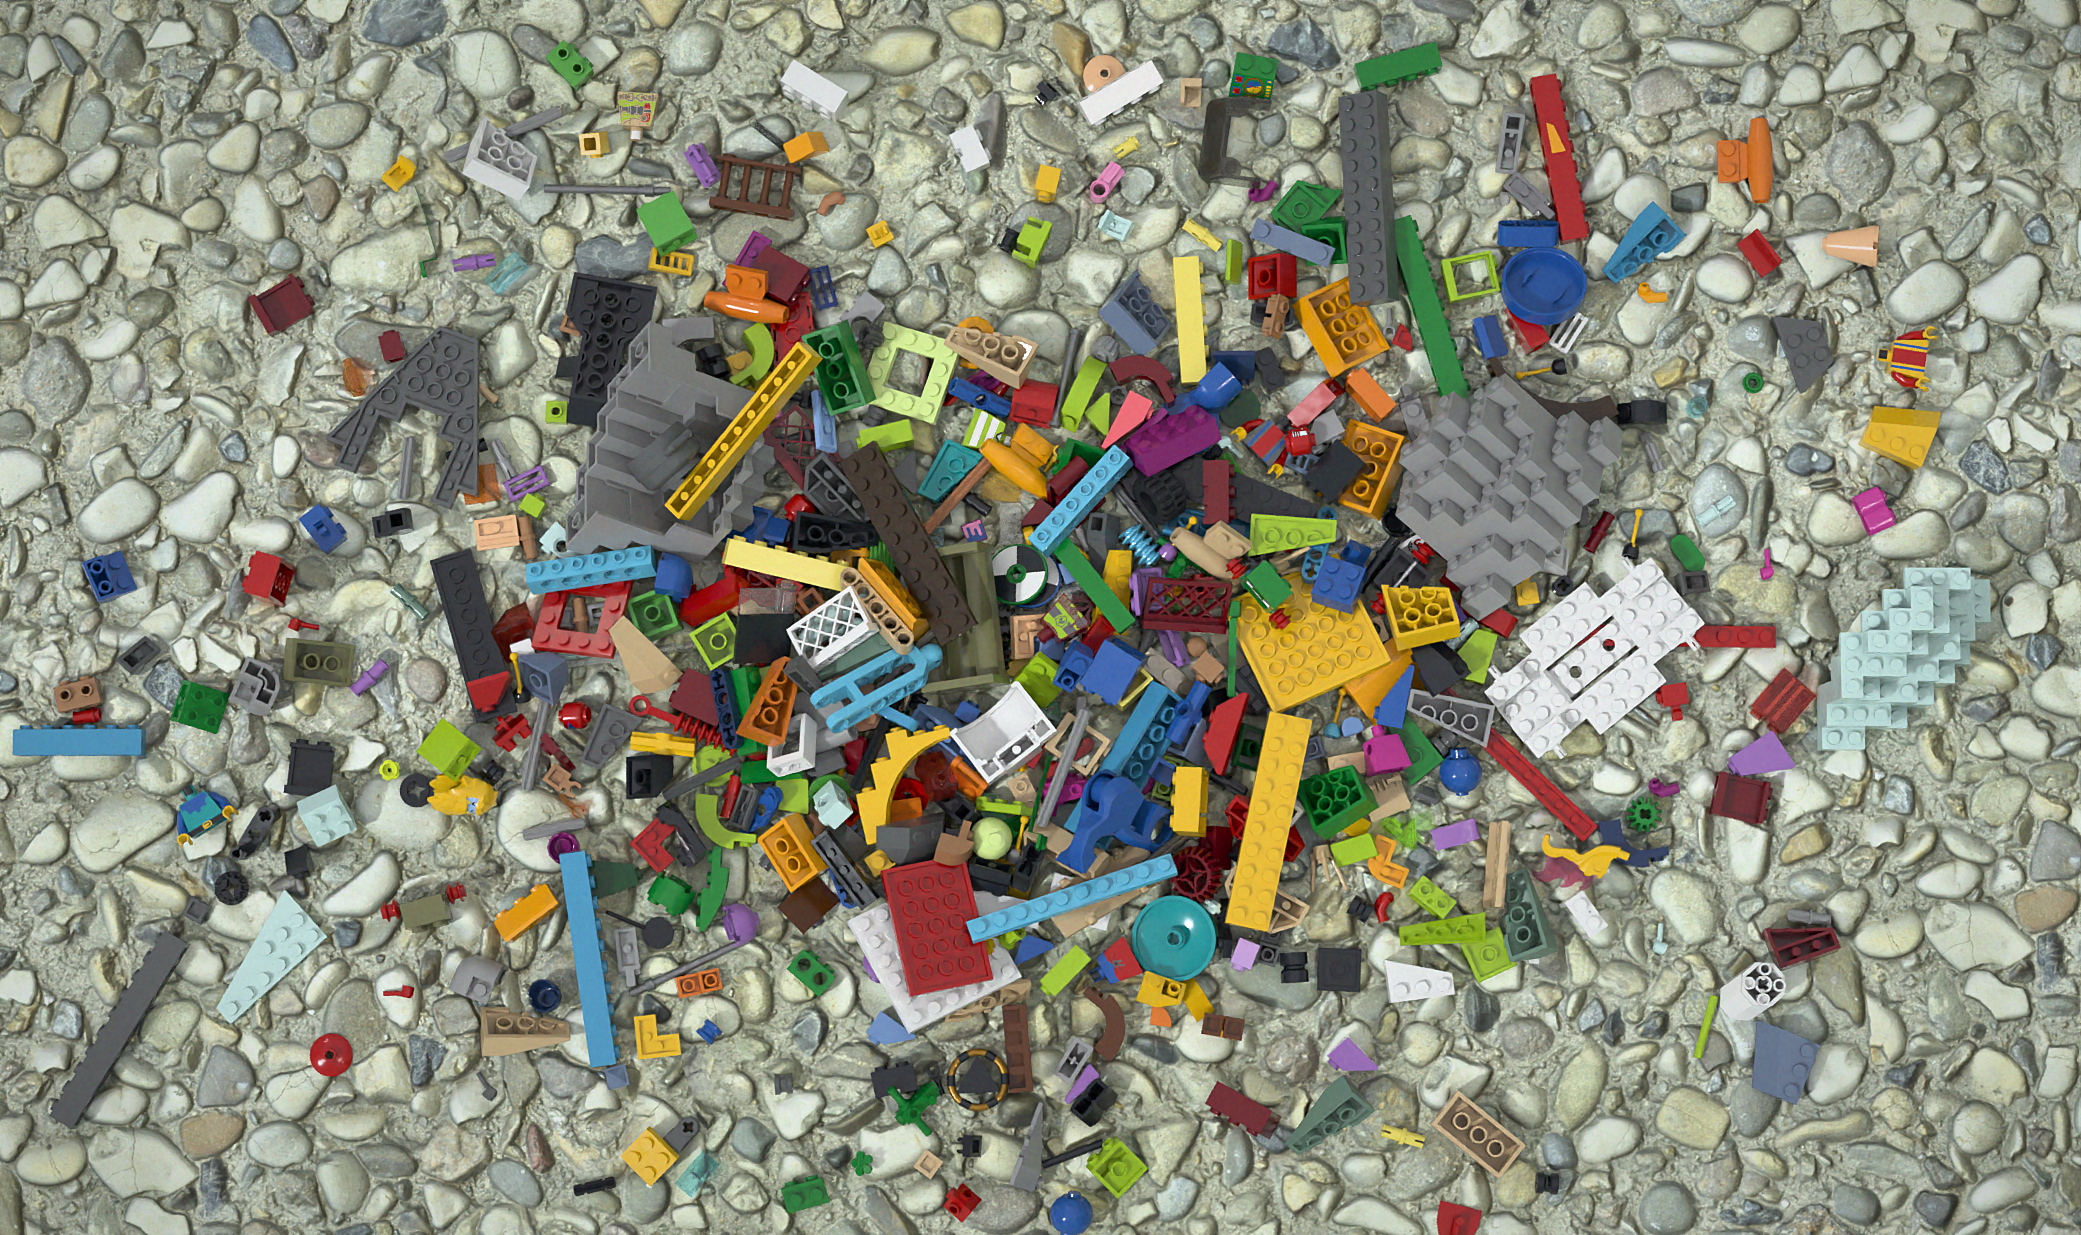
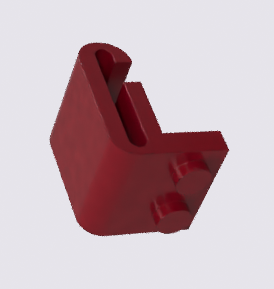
M1076 455L1046 483L1047 500L1052 508L1055 509L1088 473L1089 466L1081 457ZM1104 496L1090 512H1096L1106 502V497ZM1089 514L1077 525L1076 529L1089 518Z

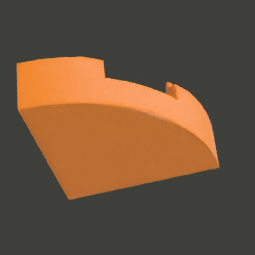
M1152 1006L1150 1025L1171 1027V1018L1168 1012L1163 1007Z

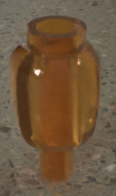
M351 358L343 360L345 369L342 376L347 391L352 393L353 397L365 394L364 389L367 385L362 371L353 365Z

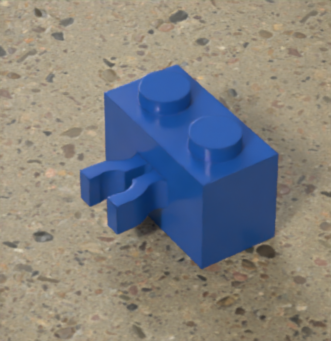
M317 504L300 517L299 521L322 551L328 555L348 540L344 535L347 531L340 523L335 524L332 520L334 514L327 506L323 508L320 504Z

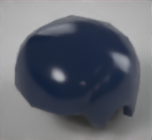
M538 979L533 982L527 992L531 1000V1006L541 1013H551L559 1007L562 999L559 986L547 979Z

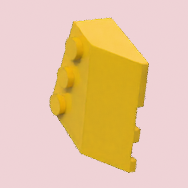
M1874 406L1858 445L1917 470L1922 467L1935 436L1941 412Z
M1381 585L1386 612L1397 651L1460 637V623L1449 588L1422 587L1419 589L1401 585L1400 588Z

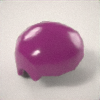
M559 832L549 839L547 849L549 856L556 863L560 864L559 854L580 850V844L573 834Z

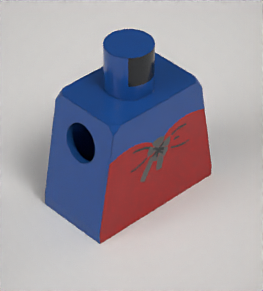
M1124 937L1120 938L1096 957L1099 966L1089 971L1094 983L1106 977L1109 984L1143 973Z

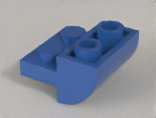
M121 550L82 562L85 574L99 604L114 601L120 596L137 590Z

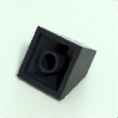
M642 755L626 757V799L657 798L673 778V756Z

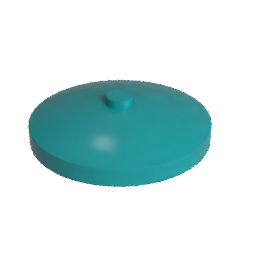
M1170 895L1150 902L1141 910L1132 929V947L1138 962L1146 971L1175 981H1184L1200 974L1212 961L1217 948V930L1213 918L1200 903L1188 897Z

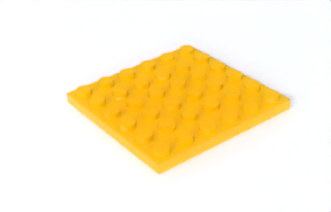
M1337 553L1330 556L1336 559H1340ZM1310 569L1308 577L1314 575V569ZM1301 571L1281 577V579L1285 578L1291 584L1293 592L1276 607V610L1285 608V616L1291 615L1289 618L1291 623L1282 630L1279 627L1275 630L1276 624L1274 621L1268 622L1271 614L1269 612L1266 613L1249 592L1230 600V603L1231 601H1239L1241 603V617L1237 618L1236 638L1272 712L1282 713L1391 664V660L1360 598L1353 615L1314 603L1311 596L1314 584H1306L1301 578ZM1228 608V614H1227V619H1228V621L1230 620L1229 608Z

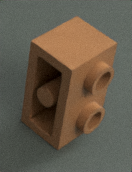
M1205 651L1191 666L1190 671L1195 674V680L1209 687L1211 684L1216 686L1224 677L1222 672L1225 667Z
M92 675L80 677L78 682L72 683L71 680L58 683L59 686L53 688L58 713L66 714L105 704L100 680L93 678Z

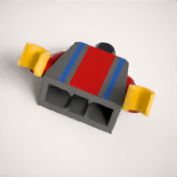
M1282 416L1275 424L1270 419L1263 420L1258 418L1249 420L1231 431V435L1234 433L1238 435L1236 442L1240 441L1266 468H1270L1267 471L1268 474L1274 471L1277 475L1275 479L1282 475L1289 453L1286 452L1284 436L1286 435L1284 432L1291 426L1286 418Z

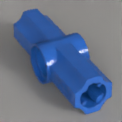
M958 376L952 379L949 384V394L973 404L977 409H984L1001 418L1007 416L1011 410L1012 403L1010 400L986 390L982 385H975ZM980 394H984L982 399L976 400Z
M1197 680L1195 681L1186 699L1181 700L1175 706L1174 713L1176 717L1164 737L1181 745L1190 727L1198 724L1201 720L1202 711L1200 709L1212 690L1210 687Z

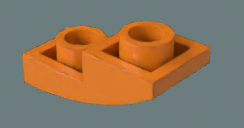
M719 968L674 978L679 999L723 989Z

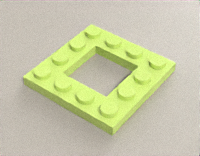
M885 321L882 327L884 342L880 347H875L867 369L876 400L867 405L935 425L960 355L944 345L946 339ZM899 349L934 359L921 398L886 387Z

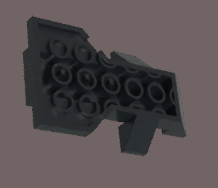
M574 272L566 314L582 336L578 356L559 358L555 379L572 382L567 423L597 428V413L608 402L607 385L624 367L622 361L626 344L633 341L647 323L652 320L658 291L657 287ZM612 298H615L617 303L613 304V306H610L609 303H607V301H611ZM608 318H611V321L613 323L609 324V326H606L605 323H603V321H607ZM603 338H607V342H609L605 346H601V343H598L603 341Z

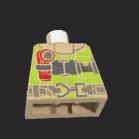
M618 92L621 126L625 130H630V141L641 142L643 130H653L660 99L658 93Z

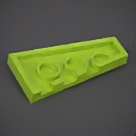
M1251 514L1250 541L1252 542V548L1249 550L1248 556L1335 542L1337 520Z
M1485 912L1399 927L1400 946L1486 942Z

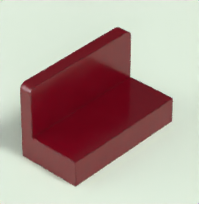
M1206 826V837H1200L1199 846L1201 848H1208V852H1215L1214 858L1220 859L1217 863L1218 866H1223L1221 870H1231V858L1227 856L1233 843L1230 827Z

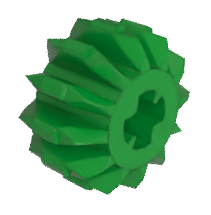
M1641 796L1638 797V803L1634 800L1630 802L1634 808H1626L1627 812L1632 813V815L1626 816V820L1633 819V822L1629 825L1631 828L1637 824V832H1641L1644 827L1647 833L1650 832V826L1653 829L1658 827L1654 821H1662L1661 817L1656 816V814L1662 813V809L1655 810V807L1659 804L1657 801L1650 805L1651 797H1647L1644 803V799ZM1640 810H1647L1648 814L1646 816H1649L1648 819L1640 818L1639 815L1642 814L1639 813Z

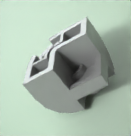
M247 656L228 701L248 709L247 712L254 715L267 716L280 688L279 677L275 673L274 668Z
M469 956L462 960L456 968L448 989L481 1003L488 1004L495 985H498L506 965L484 956Z

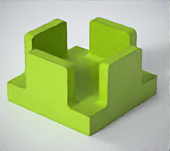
M1029 216L1017 239L1018 251L1013 250L1012 257L1035 269L1052 233V223L1046 220L1043 222Z

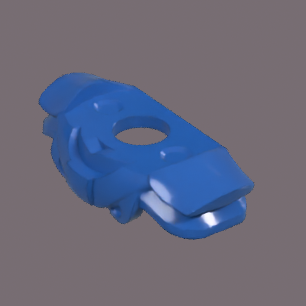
M777 786L766 788L764 794L760 797L749 831L739 830L742 833L749 834L752 831L767 826L783 800L782 790ZM760 804H763L766 808L763 816L758 812Z

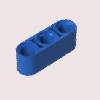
M1552 220L1499 221L1497 244L1506 247H1554L1558 245L1559 223Z

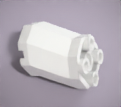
M1754 962L1720 988V1009L1730 1020L1750 1021L1770 1006H1773L1785 995V975L1774 963Z

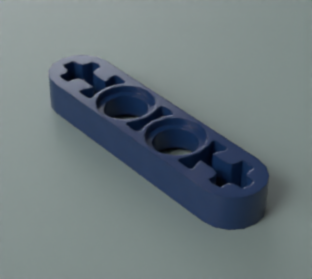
M715 668L710 674V683L722 741L728 749H739L744 743V736L736 734L741 720L731 673L725 668ZM724 693H726L728 696V700L725 704L722 701V696ZM729 713L732 716V721L730 724H728L726 721V717Z

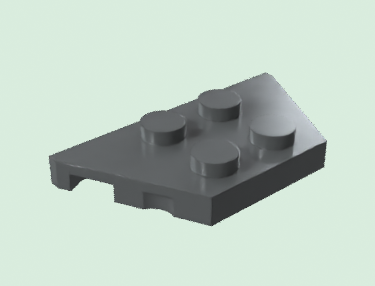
M1775 316L1772 318V322L1799 394H1802L1834 361L1819 321Z

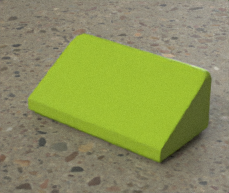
M1233 239L1227 240L1225 283L1240 285L1243 244Z
M1371 833L1330 845L1338 868L1379 856L1374 835Z

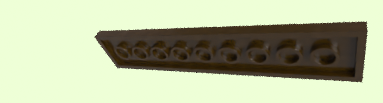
M877 441L870 442L839 463L940 645L945 646L977 626L979 623Z

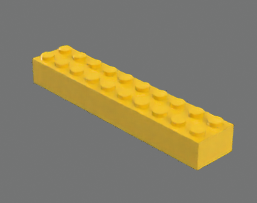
M1271 711L1268 713L1224 922L1226 924L1268 932L1312 720Z

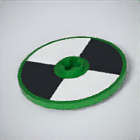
M1013 544L1001 549L992 558L998 601L1007 605L1026 604L1035 599L1044 589L1048 579V566L1045 558L1036 548L1026 544ZM1019 571L1021 574L1016 579L1013 575Z

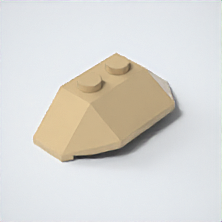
M1234 865L1224 884L1228 899L1230 898L1236 865ZM1277 888L1267 933L1272 934L1301 925L1310 906Z

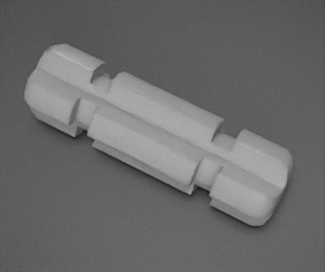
M1651 432L1641 434L1640 440L1645 445L1644 449L1649 461L1652 462L1653 471L1656 473L1664 470L1665 465L1663 460H1660L1661 456L1655 442L1652 441Z

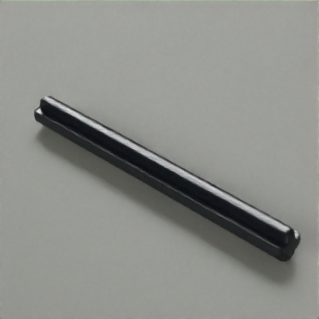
M902 699L889 705V707L898 710ZM882 716L850 783V787L856 791H861L871 770L870 764L874 763L886 737L885 734H887L892 724V721Z

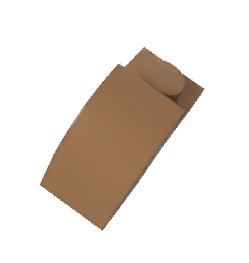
M963 820L958 837L941 832L933 861L953 866L966 862L972 854L975 843L971 841L974 831L970 830L972 822Z

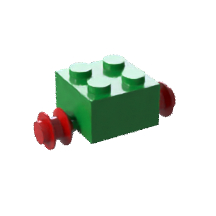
M1234 557L1226 564L1228 569L1225 572L1231 571L1233 573L1231 579L1241 577L1240 582L1265 612L1271 614L1268 622H1275V630L1278 627L1281 630L1291 623L1289 620L1291 615L1285 616V608L1276 610V607L1293 593L1291 584L1285 578L1281 579L1277 574L1278 569L1272 562L1264 560L1248 574H1244L1248 569V565L1243 566L1240 563L1242 558L1238 560Z

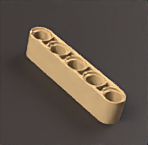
M845 568L840 574L841 590L843 591L849 586H854L858 595H868V597H860L872 623H876L880 631L878 632L898 654H909L913 649V633L855 568ZM850 578L853 579L854 582L848 583L845 580ZM848 594L847 597L853 602L851 594ZM879 609L882 612L873 613L872 610ZM891 624L894 625L895 628L888 629L885 626ZM907 640L909 643L901 644L899 641Z

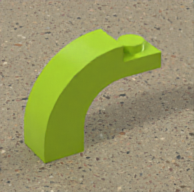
M756 323L743 332L741 340L750 350L753 362L749 367L731 377L728 383L744 389L750 383L753 389H755L766 378L774 356V345L772 337L763 323Z
M1090 356L1086 358L1061 410L1060 423L1062 428L1076 433L1090 399L1107 366L1106 363Z
M697 793L695 804L696 817L702 831L710 840L730 850H735V842H739L741 847L750 848L752 844H757V835L731 832L722 826L718 818L719 796Z

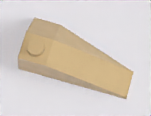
M953 327L944 341V345L1001 382L1020 389L1027 378L1039 347L1038 343L1019 335H1013V337L1003 336L998 332L989 334L982 333L976 329Z
M624 615L608 630L616 650L620 654L621 662L626 668L629 681L643 695L669 689L683 674Z
M1020 979L943 1017L944 1022L965 1021L971 1019L973 1014L982 1011L985 1014L991 1012L993 1007L999 1005L1009 1006L1029 999L1031 980Z

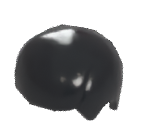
M1397 505L1384 512L1381 523L1383 530L1388 535L1398 538L1409 534L1412 530L1396 516Z

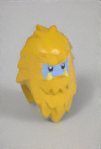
M439 774L436 776V779L429 782L430 786L434 788L435 796L427 797V801L433 805V809L446 815L475 814L481 816V814L490 811L497 805L498 791H494L491 784L479 778H472L462 774L454 782L445 774Z

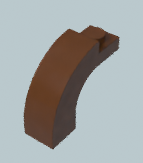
M1087 987L1082 994L1101 1009L1106 1019L1105 1032L1093 1048L1108 1061H1111L1119 1051L1124 1040V1015L1118 1002L1110 994L1103 1000L1101 998L1103 994L1095 987L1092 989Z

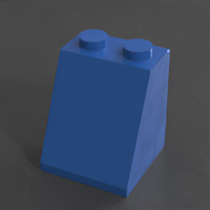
M1112 635L1102 643L1080 684L1084 686L1083 689L1093 695L1096 693L1101 696V700L1110 706L1113 704L1118 705L1149 657Z

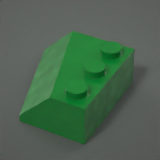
M1354 765L1330 770L1329 773L1322 775L1315 774L1310 776V778L1300 779L1297 792L1312 828L1316 834L1326 840L1379 808L1372 789Z

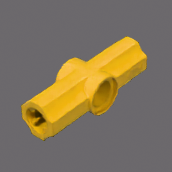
M632 731L630 750L653 752L652 754L694 757L696 739L675 737L672 734L666 733L650 734Z

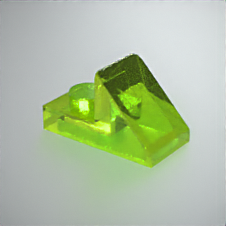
M1385 817L1380 825L1411 852L1417 848L1415 818L1403 830L1400 828L1401 823L1395 818L1391 817L1389 819Z

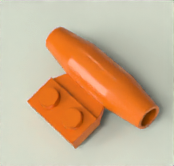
M1766 118L1750 120L1747 144L1738 140L1717 141L1718 184L1739 183L1748 178L1752 201L1757 204L1770 202L1773 182V147Z
M728 264L726 266L725 286H727L729 292L708 291L705 295V308L728 317L758 323H786L789 316V308L787 306L764 298L768 291V271Z

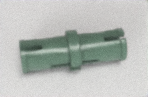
M400 583L391 590L390 593L403 604V607L406 610L409 609L421 622L430 614V611L417 600L418 597L409 593Z

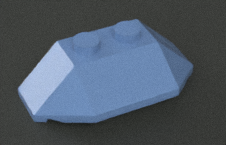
M921 703L910 716L919 722L916 731L925 730L926 733L934 731L933 727L939 725H946V728L950 727L953 729L966 726L946 709ZM953 737L938 742L925 750L947 769L954 758L959 755L963 758V762L977 771L974 764Z

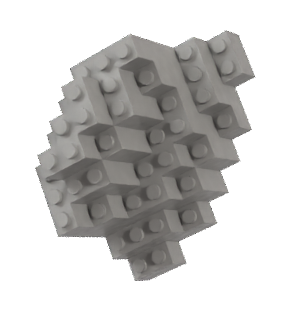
M649 321L629 344V362L607 385L608 402L597 413V431L587 441V458L576 470V504L566 514V549L588 555L594 549L596 550L599 545L612 550L625 549L633 541L645 546L651 545L653 549L675 554L685 560L699 564L705 557L709 556L710 552L720 544L726 535L730 534L732 529L743 532L753 523V503L765 491L763 476L775 464L774 448L764 444L763 432L690 521L678 519L665 504L697 464L664 494L660 489L648 491L635 479L632 472L626 466L678 419L686 428L692 430L693 436L700 442L701 449L698 456L702 459L754 396L755 392L696 371L695 354L673 346L672 329Z
M1506 373L1499 378L1495 377L1487 386L1477 389L1468 398L1462 399L1455 391L1447 396H1442L1437 403L1438 407L1435 416L1425 419L1420 424L1418 438L1411 443H1406L1402 447L1399 463L1407 471L1403 475L1404 479L1400 489L1396 516L1448 561L1446 577L1463 591L1460 606L1477 621L1510 601L1512 587L1543 569L1546 554L1562 545L1564 530L1580 521L1584 505L1599 497L1603 469L1619 459L1624 433L1607 416L1601 420H1596L1591 426L1574 410L1567 415H1562L1558 420L1555 419Z

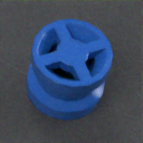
M708 1018L704 1021L703 1027L696 1030L710 1045L714 1043L716 1036H720L723 1033Z

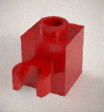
M1686 682L1660 686L1658 691L1655 692L1657 704H1660L1661 709L1671 708L1672 722L1683 720L1680 706L1689 704Z

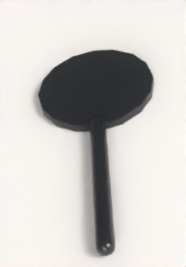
M609 910L606 911L607 915L643 929V940L651 948H665L673 940V926L665 918H652L643 925Z

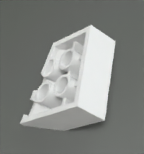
M484 115L470 143L462 174L519 201L530 187L537 156L518 141L513 142L505 135L506 131L501 127L497 129L489 122L491 119Z

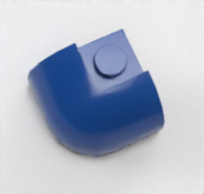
M1219 361L1199 381L1198 387L1190 392L1189 399L1208 413H1218L1228 408V403L1243 390V387L1235 376Z
M662 552V560H659L655 580V594L672 596L673 602L682 603V598L689 599L691 585L693 584L692 568L684 558Z

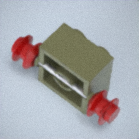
M457 881L455 887L447 884L446 891L443 894L440 893L399 904L395 899H392V904L389 905L384 901L380 911L382 918L387 919L388 922L394 916L399 920L402 914L405 929L415 934L427 931V927L431 925L436 928L449 925L448 921L453 920L449 902L454 905L455 900L459 898L464 902L467 892L464 884L460 885L459 881Z

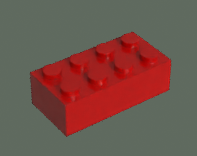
M256 550L255 555L252 554L249 560V567H251L249 575H245L243 579V592L258 601L283 608L296 567L281 557Z

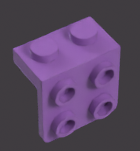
M1162 567L1137 568L1129 577L1130 590H1134V596L1131 598L1132 611L1136 612V616L1143 613L1149 576L1163 577ZM1153 583L1152 591L1157 595L1164 589V585ZM1164 595V596H1162V597L1160 598V600H1161V602L1165 605V595ZM1156 601L1149 606V611L1159 610L1162 606Z

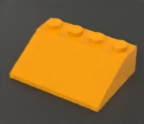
M1349 276L1303 296L1291 306L1332 379L1351 371L1390 349L1367 306L1359 307L1350 303Z
M1350 419L1345 429L1347 435L1344 436V440L1341 442L1373 470L1368 476L1362 472L1338 499V502L1344 508L1380 521L1404 467L1399 463L1401 449L1406 443L1411 442L1405 436ZM1318 491L1317 496L1322 497L1323 494Z
M861 557L859 559L858 572L914 635V641H919L931 627L914 597L882 561Z
M1394 637L1383 644L1391 664L1342 685L1372 726L1380 725L1376 723L1377 719L1373 718L1375 706L1380 705V701L1409 664L1415 666L1411 687L1428 691L1419 678L1418 673L1420 669L1417 662H1413L1411 659L1413 654L1411 648L1397 651Z

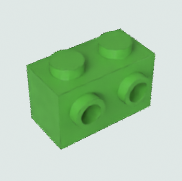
M562 40L545 57L547 62L577 91L594 75L592 69L594 65L586 57L582 59L577 54L579 50L572 42L567 44Z

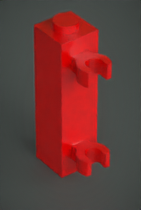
M730 566L725 569L726 578L704 589L702 588L697 591V585L693 584L691 585L689 599L683 598L682 603H679L678 618L694 627L749 601L750 582L742 578L740 570L734 573V566Z

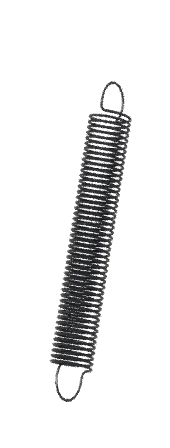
M758 121L754 124L756 126L753 128L759 133H763L764 137L777 145L778 148L781 149L783 147L782 145L785 142H782L779 137L777 138L770 130L764 129L766 127H763Z

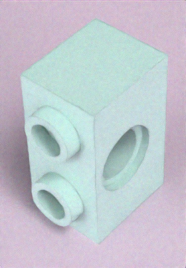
M556 521L539 540L543 544L541 549L550 556L554 553L559 559L583 555L571 550H567L564 553L558 552L559 544L566 542V530Z
M832 780L828 781L813 796L814 808L819 813L818 819L825 826L830 825L833 829H836L853 813L846 792Z

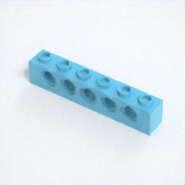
M1114 444L1028 537L1031 544L1048 558L1134 465L1131 459Z
M651 545L526 564V583L533 595L657 575V557Z

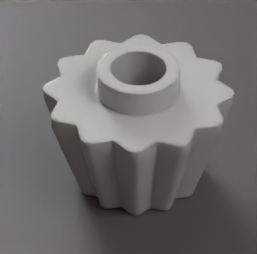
M1109 336L1101 337L1091 346L1092 353L1095 354L1096 358L1108 364L1116 360L1120 348L1119 343Z

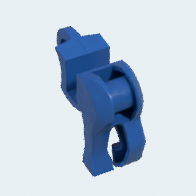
M1108 769L1100 770L1085 784L1082 793L1081 815L1073 840L1069 847L1062 851L1055 860L1081 874H1086L1097 858L1096 854L1093 853L1094 845L1099 838L1105 836H1112L1128 845L1154 852L1172 838L1174 831L1170 827V816L1173 813L1171 810L1145 799L1139 788L1131 780L1123 776L1117 777L1115 773ZM1159 819H1162L1161 832L1155 839L1151 840L1154 826Z

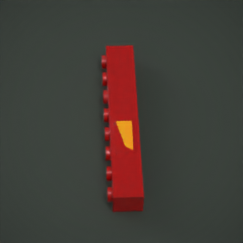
M1556 73L1532 77L1529 81V87L1555 220L1559 223L1558 236L1560 245L1585 241L1588 237L1587 234H1590V227L1588 221L1585 222L1584 219L1586 206L1585 202L1580 199L1579 193H1582L1581 182L1576 179L1578 166L1576 160L1572 158L1574 145L1573 141L1569 140L1567 133L1570 132V125L1568 119L1565 120L1564 117L1566 104L1565 100H1561L1560 92L1562 91L1561 80L1557 79Z

